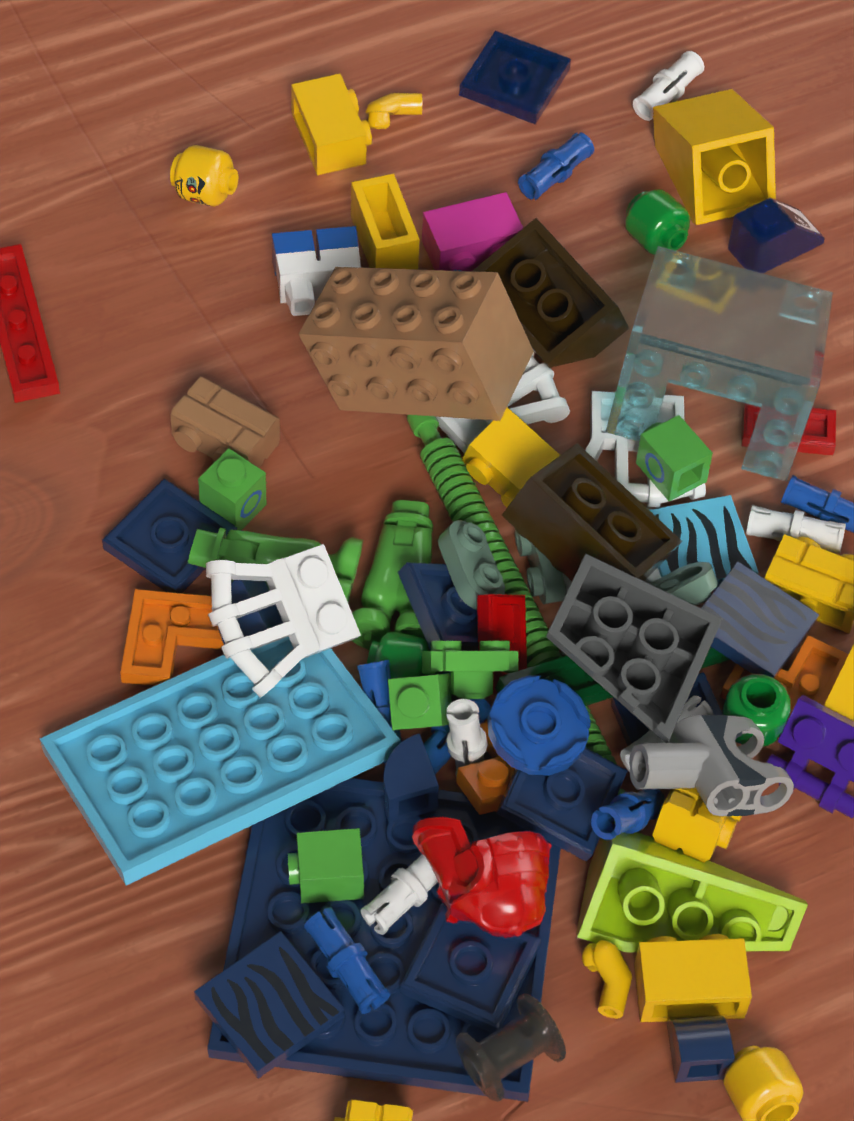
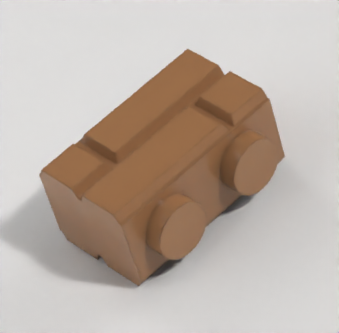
M201 376L188 390L187 395H184L173 407L170 414L172 436L177 444L188 452L198 450L211 457L214 462L229 448L260 468L264 459L271 455L280 441V418Z

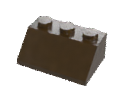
M537 218L473 270V272H498L533 351L549 368L596 357L629 329L618 305Z
M578 443L531 476L502 514L514 526L518 534L532 543L550 561L554 568L562 572L571 581H573L585 554L645 581L682 542L680 538Z

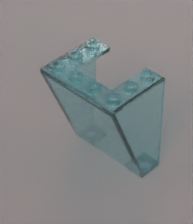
M658 246L630 335L606 433L640 441V435L649 426L657 423L669 382L760 407L741 469L787 481L820 386L833 292Z

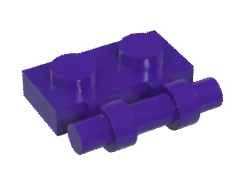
M802 695L798 698L778 739V743L795 751L791 761L787 762L772 754L767 763L787 771L794 784L793 791L796 788L820 801L819 807L832 814L837 810L853 819L854 797L845 791L850 781L854 782V721ZM810 759L835 772L830 784L805 771Z

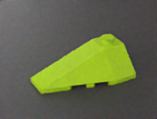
M623 832L611 840L599 839L588 869L576 935L577 938L598 943L600 940L609 941L623 952H637L639 942H647L654 937L670 936L676 938L677 941L699 940L711 934L726 935L729 939L744 938L746 951H790L808 903L801 898L707 860L704 863L683 854L680 848L675 851L654 842V837L638 832L633 834Z

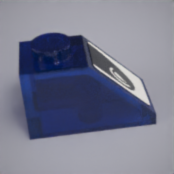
M768 198L734 215L728 250L752 278H755L824 244L825 238L799 209L773 198Z

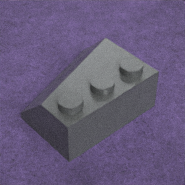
M585 554L546 637L665 743H668L722 622V618Z

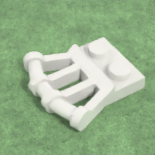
M534 352L508 406L531 391H538L542 401L510 408V410L526 424L543 420L548 423L562 421L570 413L567 401L559 396L553 380L554 371L545 363L540 364L534 358ZM436 417L439 427L464 454L469 444L493 421Z
M592 391L590 402V442L585 451L597 461L602 450H615V479L640 502H646L647 507L660 508V503L668 502V500L648 477V484L629 483L628 451L638 452L640 435L652 424L657 422L663 423L677 415H680L684 420V396ZM705 483L673 500L687 496L691 500L705 497Z
M324 544L286 558L278 559L269 564L235 563L229 560H215L206 563V577L211 578L212 612L208 614L212 626L218 625L225 642V645L221 647L225 658H231L254 683L252 690L259 698L270 691L301 659L361 636ZM231 580L266 581L270 591L232 604ZM276 604L283 624L244 637L237 618ZM288 636L293 646V649L270 671L251 651Z

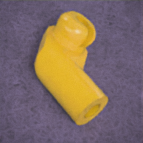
M390 93L370 102L365 112L368 114L367 122L371 129H387L390 125V115H422V93Z
M600 940L598 943H589L582 952L583 964L588 966L587 968L591 972L598 971L604 981L598 1012L609 1018L623 1017L632 981V972L616 945L606 940Z

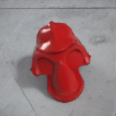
M432 817L420 820L414 825L412 838L416 847L426 857L439 882L436 892L447 908L445 914L446 922L454 924L458 921L474 922L483 931L493 936L504 938L521 936L526 930L541 924L546 912L545 893L549 878L550 848L552 847L550 843H547L542 834L530 831L509 832L477 840L470 845L459 819Z

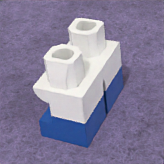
M356 226L316 229V253L312 230L272 233V263L278 280L280 303H287L293 316L310 314L315 305V300L320 296L335 267H361Z

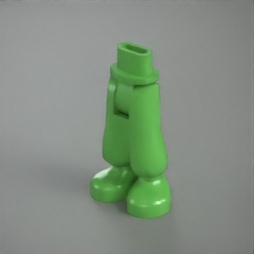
M394 501L391 514L386 515L374 560L362 593L361 603L363 608L352 612L361 634L352 642L369 651L374 640L381 641L382 637L390 632L391 617L396 611L399 612L400 616L395 624L394 632L425 638L398 574V571L407 562H432L433 523L428 518L430 507L425 502Z
M221 527L218 533L197 529L189 554L188 564L206 568L207 562L215 560H229L235 563L269 564L278 559L295 555L322 544L312 539L280 537L241 530H229L226 537V529ZM353 537L345 540L335 554H328L348 603L363 546V540Z

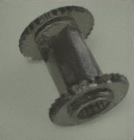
M524 993L517 998V1007L521 1015L484 1039L476 1042L474 1038L464 1032L460 1033L456 1038L457 1051L465 1070L476 1086L493 1101L498 1102L505 1097L501 1082L503 1078L543 1052L551 1060L553 1059L554 1062H560L565 1058V1043L555 1021L543 1005L529 994Z

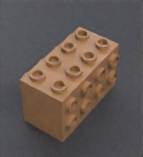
M335 267L299 332L303 344L339 410L500 421L534 352L498 272Z

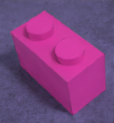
M507 192L423 212L422 243L434 270L453 271L456 269L457 271H473L521 231L523 226Z

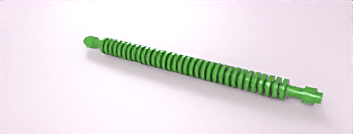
M408 415L407 422L413 434L421 438L425 445L420 453V458L439 493L441 501H443L445 509L448 511L450 519L453 522L462 520L473 523L482 529L498 570L503 577L505 595H525L527 668L563 657L559 652V648L546 637L549 628L544 622V618L539 612V608L534 602L521 573H519V569L514 563V559L509 553L502 535L499 534V530L483 498L480 496L473 478L467 471L454 441L450 438H441L437 430L439 422L436 416ZM585 706L590 714L589 737L585 748L617 764L610 748L606 745L604 736L601 735L593 715L590 713L589 707ZM620 789L618 795L626 791L624 789Z

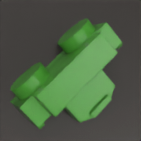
M431 641V651H422V673L435 674L436 671H451L452 695L460 699H484L493 694V671H504V673L518 671V651H510V641H480V651H462V641Z

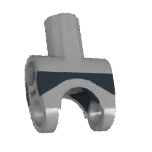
M727 715L688 716L676 724L669 739L670 743H640L633 746L630 754V778L636 789L696 788L708 811L716 816H747L775 811L783 806L793 793L794 784L786 770L773 766L771 763H762L751 759L762 749L764 735L760 728L751 719L746 717ZM742 734H753L745 744L741 746L736 745L735 740L742 736ZM775 783H781L773 793L761 796L767 787Z

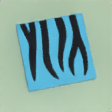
M731 495L650 510L682 540L681 544L658 567L661 577L680 567L696 562H708L712 565L718 582L717 587L737 562H740L755 573H759Z

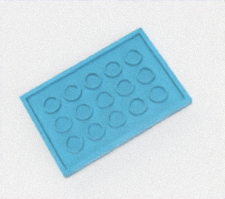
M288 636L251 651L270 671L293 649V646ZM331 648L301 659L261 698L252 690L254 683L231 658L226 659L222 655L40 738L45 756L126 886L388 760L392 751L401 743V740Z

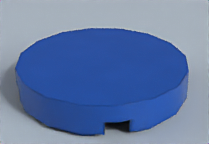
M528 675L511 681L497 694L487 718L488 736L496 753L511 767L529 775L550 776L567 770L581 757L589 737L590 714L581 697L567 684L556 679L551 682L540 679L541 676Z

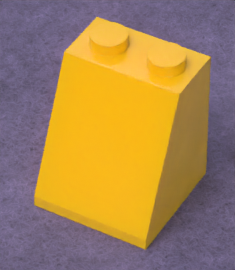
M733 89L653 107L655 147L695 225L738 216L766 201L776 204L774 127Z

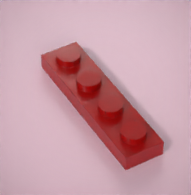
M21 244L0 248V348L14 403L60 394L58 378Z

